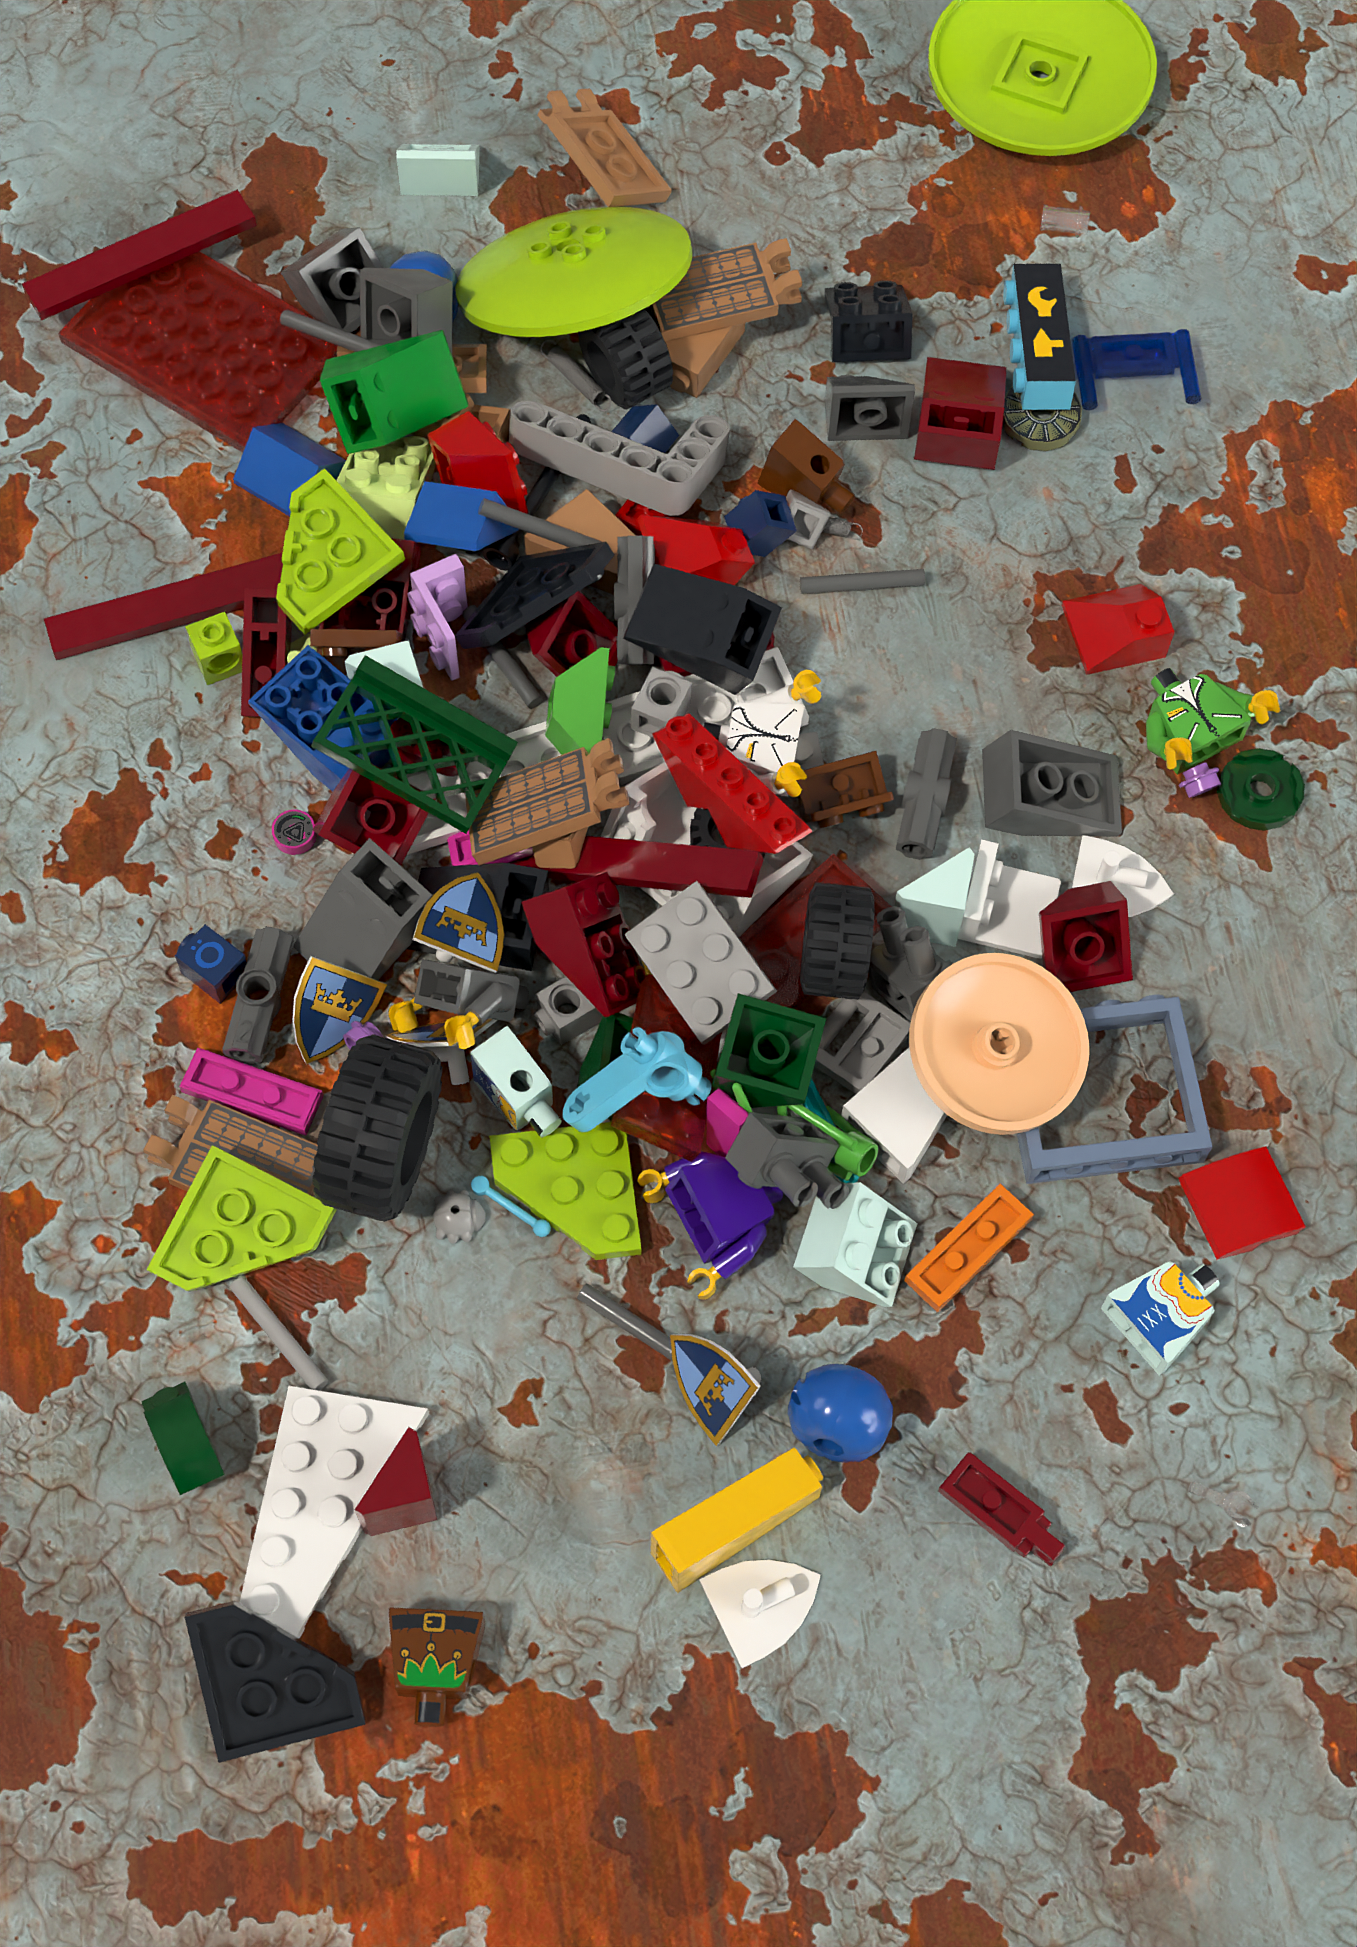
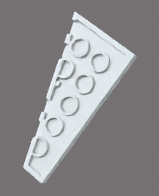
M288 1386L240 1604L300 1639L305 1630L304 1626L319 1600L323 1599L331 1585V1579L342 1560L346 1559L362 1531L355 1508L407 1428L410 1427L417 1431L419 1427H422L429 1415L427 1408Z

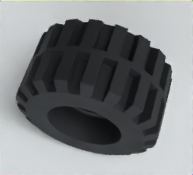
M645 309L613 323L578 332L580 348L588 369L596 383L605 391V394L609 395L611 401L617 406L627 410L670 387L672 384L673 368L669 350L658 326Z
M816 882L811 889L805 919L800 984L804 994L859 1000L863 994L869 971L874 927L875 903L870 888Z

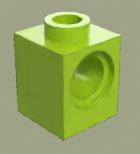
M225 612L185 626L193 655L207 686L242 673L241 647Z

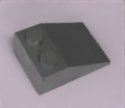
M1015 730L1008 731L982 749L985 828L1020 836L1085 835L1117 837L1122 834L1117 755Z

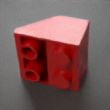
M467 411L427 434L442 484L496 491L507 507L528 514L524 498L528 493L527 488L518 475L516 465L519 464L518 455L509 442L503 443L496 437L489 423L486 421L481 423L470 411Z

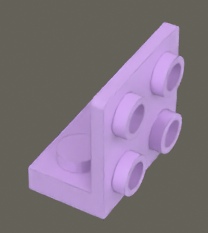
M457 554L410 573L412 591L407 593L409 602L415 612L410 615L413 626L420 638L427 636L432 645L429 647V652L438 670L445 668L451 681L459 678L455 636L447 622L457 619L468 607L464 566Z

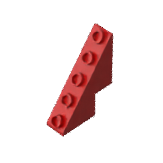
M690 713L671 718L665 727L652 734L687 807L709 810L726 847L777 854L812 832L811 828Z

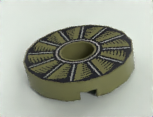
M1013 386L1005 396L1002 422L1004 430L1011 439L1015 437L1022 442L1021 446L1030 450L1049 451L1061 448L1069 442V439L1077 433L1080 427L1082 406L1075 392L1073 393L1071 408L1046 410L1051 415L1048 419L1034 417L1031 413L1033 410H1022L1020 393H1014Z

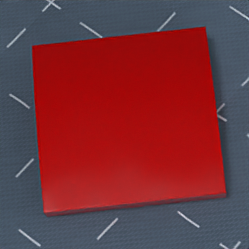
M1267 1146L1212 1162L1182 1174L1178 1178L1216 1260L1253 1251L1261 1243L1296 1235L1306 1227Z

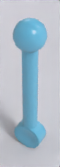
M477 1176L472 1180L471 1187L476 1195H487L533 1227V1232L536 1236L546 1237L550 1233L551 1225L547 1220H537L490 1187L486 1177Z

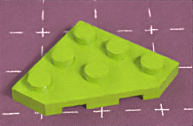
M325 468L291 493L289 506L291 513L289 527L285 533L281 582L278 583L276 595L279 607L305 635L405 560L401 548Z
M625 1120L600 1123L588 1132H579L572 1126L556 1128L551 1134L543 1138L536 1131L489 1136L494 1182L497 1187L508 1195L512 1194L528 1206L530 1211L540 1219L547 1220L553 1229L571 1238L581 1246L584 1252L595 1260L641 1255V1242Z
M212 1145L146 1270L186 1291L191 1292L315 1251L337 1209L323 1205L319 1199Z

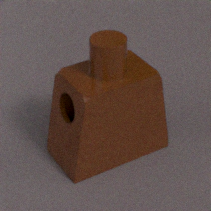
M794 419L771 446L757 484L771 493L787 496L790 489L794 490L820 506L824 502L840 515L844 513L855 497L854 493L838 482L845 466L844 461L801 422Z

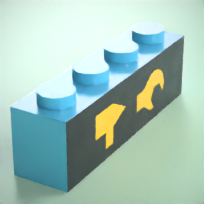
M1013 264L1011 280H1005L1003 300L1004 305L1011 306V309L1007 311V333L1014 334V339H1011L1010 362L1017 363V368L1014 369L1013 374L1014 393H1020L1022 410L1070 409L1076 379L1061 264Z

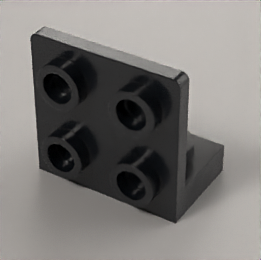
M886 280L875 282L873 286H857L854 283L842 282L834 285V288L824 289V297L831 317L832 362L911 359L913 313L902 285Z

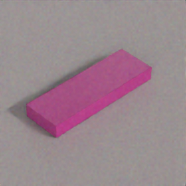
M197 1048L179 1086L182 1093L205 1101H214L245 1115L305 1136L324 1097L322 1090L201 1048Z

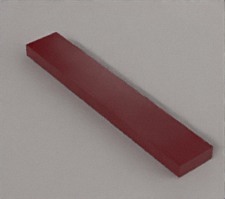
M237 189L22 283V286L42 321L257 226L256 219Z
M283 552L44 618L55 659H64L186 625L222 612L229 613L243 609L244 588H278L283 568Z
M585 836L579 861L573 869L540 868L536 865L534 855L512 861L510 864L548 870V878L580 881L608 871L610 880L615 885L683 891L698 881L707 894L752 898L764 859L759 851Z

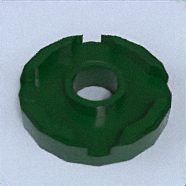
M1255 748L1241 751L1225 765L1219 777L1221 785L1218 786L1217 795L1222 809L1233 821L1246 828L1263 831L1280 828L1294 818L1304 800L1305 784L1300 770L1293 763L1290 765L1283 759V755L1273 750ZM1257 781L1263 782L1271 788L1272 794L1268 796L1257 795L1252 791L1250 784Z

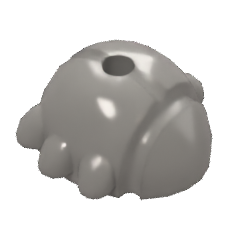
M449 1190L445 1197L436 1196L434 1199L436 1207L433 1221L437 1229V1239L442 1240L446 1237L452 1244L456 1243L458 1239L469 1242L473 1232H478L482 1228L486 1217L484 1208L476 1199H471L467 1190H462L460 1193ZM453 1209H459V1212L456 1214H453L451 1211Z

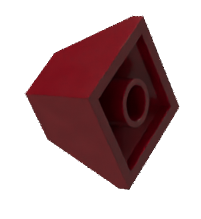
M580 591L525 625L532 654L556 677L600 647L609 648L608 665L615 666L618 662V628Z
M349 768L330 795L312 830L317 835L354 854L370 838L401 866L429 813ZM409 783L410 787L418 790L419 792L423 791Z
M1111 881L1070 888L1039 912L1043 968L1060 980L1069 992L1133 980L1127 899Z

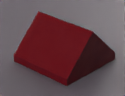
M410 1427L407 1428L355 1508V1513L363 1532L370 1536L438 1520L417 1431Z

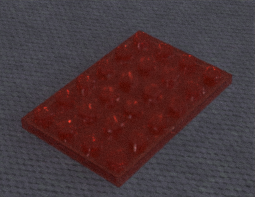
M200 251L90 299L58 333L62 344L242 453L252 428L282 423L320 381L325 361L337 357V345L286 327L280 323L281 314L286 309L311 319L314 318Z

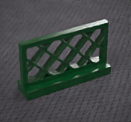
M365 655L358 665L353 678L313 740L311 747L467 834L507 765L518 742ZM355 692L372 701L374 713L354 715L350 700ZM344 711L346 718L339 719ZM395 718L406 720L410 723L414 734L393 738L388 720ZM379 722L385 740L364 743L358 725ZM349 727L355 745L342 748L327 740V737L331 730ZM441 740L448 744L452 756L432 760L426 742ZM417 743L423 762L403 765L397 747ZM388 749L394 767L380 770L373 766L368 753ZM478 761L492 769V772L487 779L471 782L464 763ZM455 765L462 784L441 787L435 769ZM427 771L432 786L431 790L419 792L410 787L407 774ZM481 789L479 795L476 798L474 791ZM465 793L470 806L466 817L449 809L445 796Z

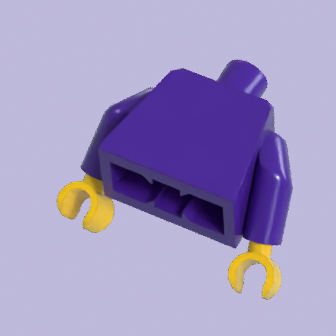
M703 1151L694 1152L665 1166V1172L663 1173L647 1169L641 1172L638 1177L640 1186H645L651 1182L658 1183L653 1190L646 1191L643 1194L646 1202L657 1203L664 1198L667 1192L703 1263L706 1264L712 1261L713 1266L710 1269H695L688 1277V1285H691L700 1277H706L710 1280L709 1287L697 1296L698 1299L710 1298L715 1293L716 1281L719 1278L727 1279L754 1257L767 1236L766 1225L774 1216L772 1204L780 1202L783 1198V1192L778 1187L763 1186L757 1189L748 1186L739 1179L738 1171L725 1157Z

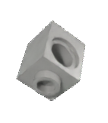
M652 667L631 708V729L653 738L652 734L665 727L671 718L684 716L691 704L692 682L687 681L683 676L674 671L664 672ZM658 700H668L671 703L668 705H659L655 702Z
M566 976L536 993L537 1011L534 1012L535 1020L546 1036L553 1034L560 1045L599 1024L602 1020L603 1015ZM563 1004H573L578 1007L571 1014H562L556 1010Z

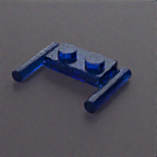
M1180 329L1175 333L1092 336L1091 338H1087L1085 335H1077L1071 340L1082 408L1084 410H1093L1098 407L1094 377L1095 379L1173 375L1175 368H1180L1186 403L1197 404L1202 399L1190 333L1187 329Z

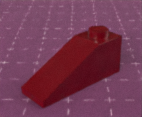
M244 588L242 717H260L248 704V700L288 664L287 655L290 653L292 620L282 611L277 603V589Z

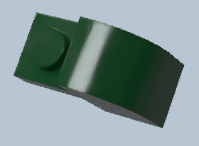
M182 1382L174 1387L163 1388L152 1397L141 1401L144 1408L143 1413L180 1495L225 1475L186 1382Z

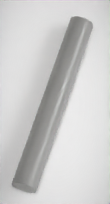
M244 1276L235 1279L229 1288L312 1390L320 1391L324 1388L329 1380Z

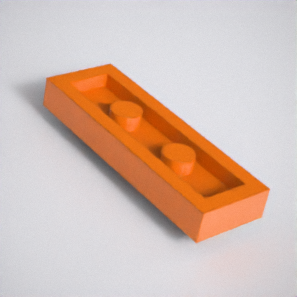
M1000 1183L905 1276L904 1281L938 1313L1032 1220L1034 1214Z

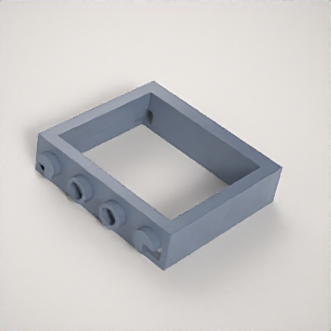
M1157 994L1143 997L1138 1002L1121 1003L1119 1000H1106L1096 1004L1095 1007L1080 1008L1087 1032L1164 1023L1188 1133L1042 1150L1038 1127L1026 1132L1017 1133L1026 1184L1204 1163L1212 1149V1142L1179 997L1165 998L1163 995Z

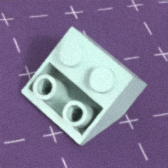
M861 1182L845 1183L849 1188L848 1197L835 1209L830 1207L827 1209L816 1196L793 1268L821 1287L883 1307H892L917 1223Z

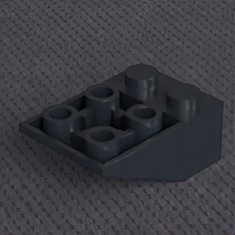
M654 564L623 639L736 695L754 681L782 607L745 588Z
M509 863L421 868L418 882L432 895L457 878L479 873L493 893L501 913L504 940L499 966L532 971L537 945L521 902L549 892L548 870ZM413 941L407 948L436 954L437 949L417 941Z

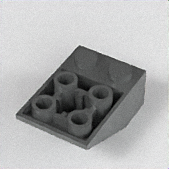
M369 838L338 872L294 943L293 948L307 961L310 956L379 980L413 943L414 940L412 939L419 917L426 903L433 895Z

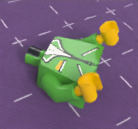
M1167 668L1159 672L1151 681V685L1159 696L1154 700L1146 720L1147 749L1165 760L1167 768L1173 769L1178 775L1243 740L1251 722L1250 717L1255 716L1259 724H1264L1269 720L1268 711L1279 713L1281 710L1277 694L1270 690L1260 691L1255 695L1241 693L1223 684L1214 682L1204 674H1199L1182 683L1171 668Z

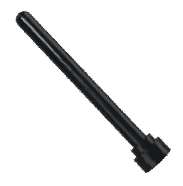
M580 414L576 417L591 424L589 416L585 414ZM548 466L544 468L525 499L529 515L534 516L561 474L560 471ZM519 529L486 546L483 550L485 560L497 569L508 571L520 555L518 550L520 544L518 541L524 531Z

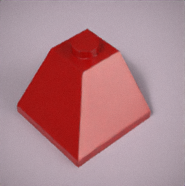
M642 514L636 519L642 535L654 538L655 564L735 585L755 563L743 531L740 528L705 520Z
M1138 584L1062 601V608L1086 675L1166 658L1175 631L1162 597L1144 585Z

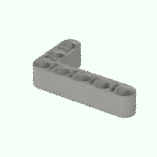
M520 401L514 404L510 411L508 442L513 446L518 455L660 513L680 515L691 507L723 467L726 459L730 427L724 419L717 416L705 415L699 417L670 452L665 454L541 403Z

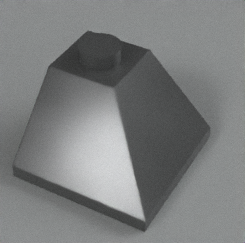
M841 375L838 377H827L825 392L827 441L908 439L915 385L870 376Z

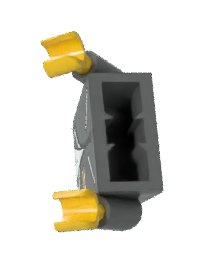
M422 959L416 991L411 994L412 1000L393 1004L389 1008L388 1016L393 1030L404 1033L419 1025L415 1015V1011L419 1009L425 1012L431 1007L459 1014L461 1016L447 1019L444 1029L449 1046L458 1042L460 1049H466L476 1042L472 1026H481L488 1019L511 1021L514 1011L523 1012L527 1008L529 991L527 987L519 985L520 981L516 976Z

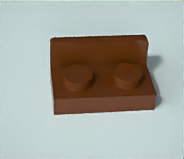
M311 629L310 646L317 648V652L344 675H347L345 661L349 655L403 642V634L397 630Z

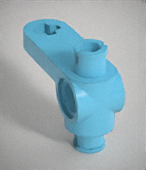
M636 1027L632 1029L633 1034L639 1038H635L628 1032L621 1043L623 1054L571 1093L563 1108V1119L579 1132H588L644 1091L653 1096L668 1097L673 1101L685 1098L687 1102L695 1106L700 1104V1100L694 1094L704 1101L710 1094L711 1082L707 1078L702 1077L701 1064L685 1052L684 1043L679 1036L665 1031L648 1035L642 1028Z

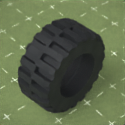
M377 1035L360 1038L356 1041V1045L351 1047L347 1059L343 1061L339 1070L338 1079L334 1082L331 1098L325 1109L324 1121L317 1141L318 1148L313 1165L315 1168L313 1174V1185L315 1187L313 1191L323 1205L384 1222L395 1219L403 1211L405 1202L409 1200L412 1188L420 1174V1168L428 1150L427 1146L432 1136L434 1119L439 1105L438 1099L442 1086L441 1060L433 1051Z

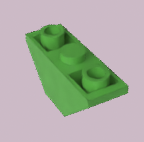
M600 647L555 678L548 698L545 736L561 755L585 747L590 754L591 748L596 743L602 741L603 728H609L612 703H606L605 698L606 691L612 690L615 675V666L608 665L609 648Z

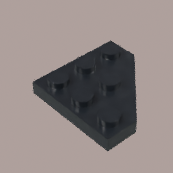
M600 542L520 556L457 632L455 638L463 649L492 647L502 638L534 618L545 614L552 607L587 585L598 581L604 575V568L615 554L607 542Z
M235 1600L185 1614V1622L218 1763L366 1725L355 1672Z

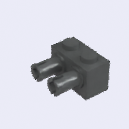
M888 907L877 915V923L880 926L884 943L871 950L868 973L873 989L911 1022L914 1008L925 988L942 971L954 963L950 960L945 962L936 954L931 946L928 930L921 926L908 928L905 911H902L900 907Z
M750 1112L725 1157L738 1171V1177L742 1182L757 1189L763 1186L778 1187L795 1206L803 1207L817 1196L827 1209L829 1207L835 1209L846 1200L849 1194L848 1186L841 1182L827 1168L839 1144L831 1136L804 1118Z

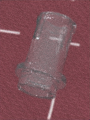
M1044 205L1040 230L1075 233V238H1079V234L1087 235L1090 211L1083 210V206H1079L1078 210Z

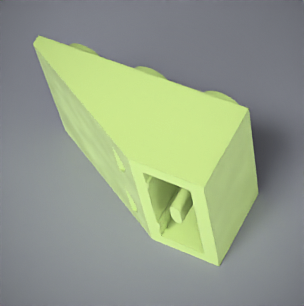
M420 436L402 437L387 445L349 454L336 481L390 538L404 540V530L424 481L432 482L436 463L429 441Z

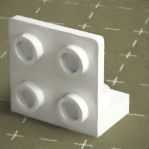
M981 840L958 939L1041 959L1042 946L1039 912L1058 897L1061 884L1060 879L1004 866L1003 861L995 860L999 844Z

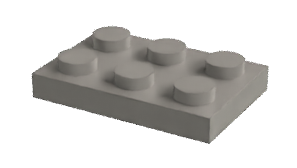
M698 881L694 882L624 934L696 1037L704 1045L727 1029L738 993L765 1001L777 992Z

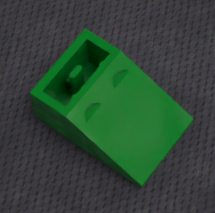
M443 330L327 359L320 377V383L347 454L387 445L469 406Z

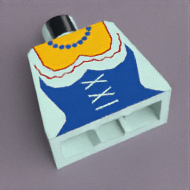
M508 1026L471 1051L474 1083L515 1130H520L529 1123L538 1135L543 1138L551 1134L561 1124L562 1120L551 1108L553 1104L551 1082Z
M1170 1261L1108 1294L1101 1309L1160 1376L1200 1332L1214 1313L1213 1306L1205 1297L1215 1290L1220 1283L1214 1272L1204 1264H1201L1185 1276L1177 1265Z

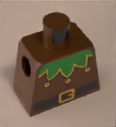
M389 1607L396 1692L398 1696L416 1697L415 1725L426 1727L444 1726L446 1699L463 1700L468 1698L485 1630L483 1612Z

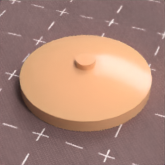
M984 953L955 962L942 971L925 988L912 1014L909 1029V1047L916 1075L932 1101L948 1116L969 1128L1000 1135L1017 1134L1035 1129L1060 1114L1075 1098L1084 1081L1089 1061V1039L1081 1010L1071 993L1060 980L1042 966L1025 958L1003 953Z

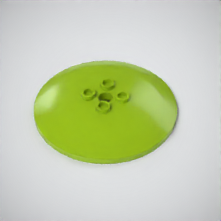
M953 0L940 15L931 34L928 50V70L932 87L945 110L963 128L978 138L1017 153L1060 156L1080 153L1104 145L1120 136L1138 120L1148 105L1154 89L1157 74V58L1152 38L1139 16L1122 0ZM1035 71H1042L1046 73L1048 77L1037 78L1033 76L1032 73H1034Z
M597 207L563 212L519 227L481 249L468 261L460 272L455 287L456 298L463 315L471 323L490 332L520 337H546L581 332L633 315L669 293L687 273L692 261V247L686 229L675 219L656 211L634 207Z

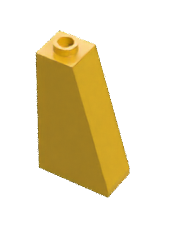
M794 1447L652 1531L651 1555L675 1591L679 1593L817 1500L822 1490L820 1481L823 1480V1475L809 1455L802 1458Z

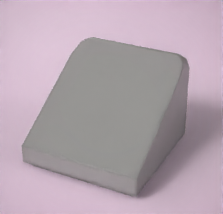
M790 489L786 499L797 532L790 536L788 540L813 550L831 513L802 494Z

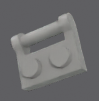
M863 992L859 1000L840 998L841 1002L825 1022L814 1068H818L854 1094H857L885 1069L908 1039L910 1029L909 1021L865 992ZM855 1012H861L866 1015L834 1057L825 1051Z

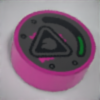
M295 809L287 810L278 815L272 824V835L277 848L290 855H298L308 851L314 845L317 834L312 830L315 826L312 817L304 811Z

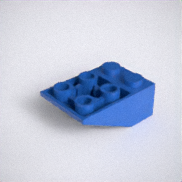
M307 645L250 698L248 704L311 774L333 792L349 768L311 747L351 680L312 647ZM356 692L354 693L350 703L355 716L375 712L372 701ZM344 711L339 719L346 718ZM397 718L388 720L390 727ZM379 722L358 725L364 743L385 740ZM349 727L331 730L327 737V740L342 748L355 745ZM388 749L368 753L370 762L379 768L391 759Z

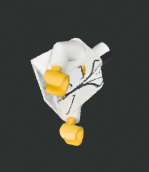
M811 670L801 671L796 675L791 685L744 703L734 704L730 726L704 722V728L775 795L797 797L802 791L797 780H805L807 778L800 765L794 762L804 705L800 703L802 698L810 704L817 703L820 700L821 692L813 685L819 684L821 679Z

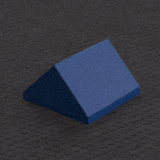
M284 423L256 426L252 428L233 480L234 484L290 517L291 493L324 468L336 480L346 460Z
M424 481L404 530V540L478 551L519 529L478 514L483 498L506 506L496 491Z

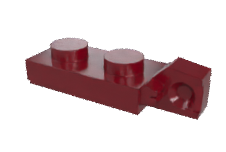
M968 1452L939 1487L938 1492L1011 1551H1016L1022 1557L1026 1558L1031 1551V1553L1051 1567L1062 1554L1065 1545L1047 1531L1052 1523L1044 1516L1045 1511L971 1452Z

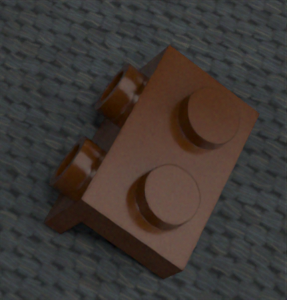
M877 751L805 769L803 771L807 778L805 780H797V783L802 788L798 800L804 822L817 821L819 829L843 823L842 814L858 810L860 817L885 811L883 803L894 800L892 791L887 792Z

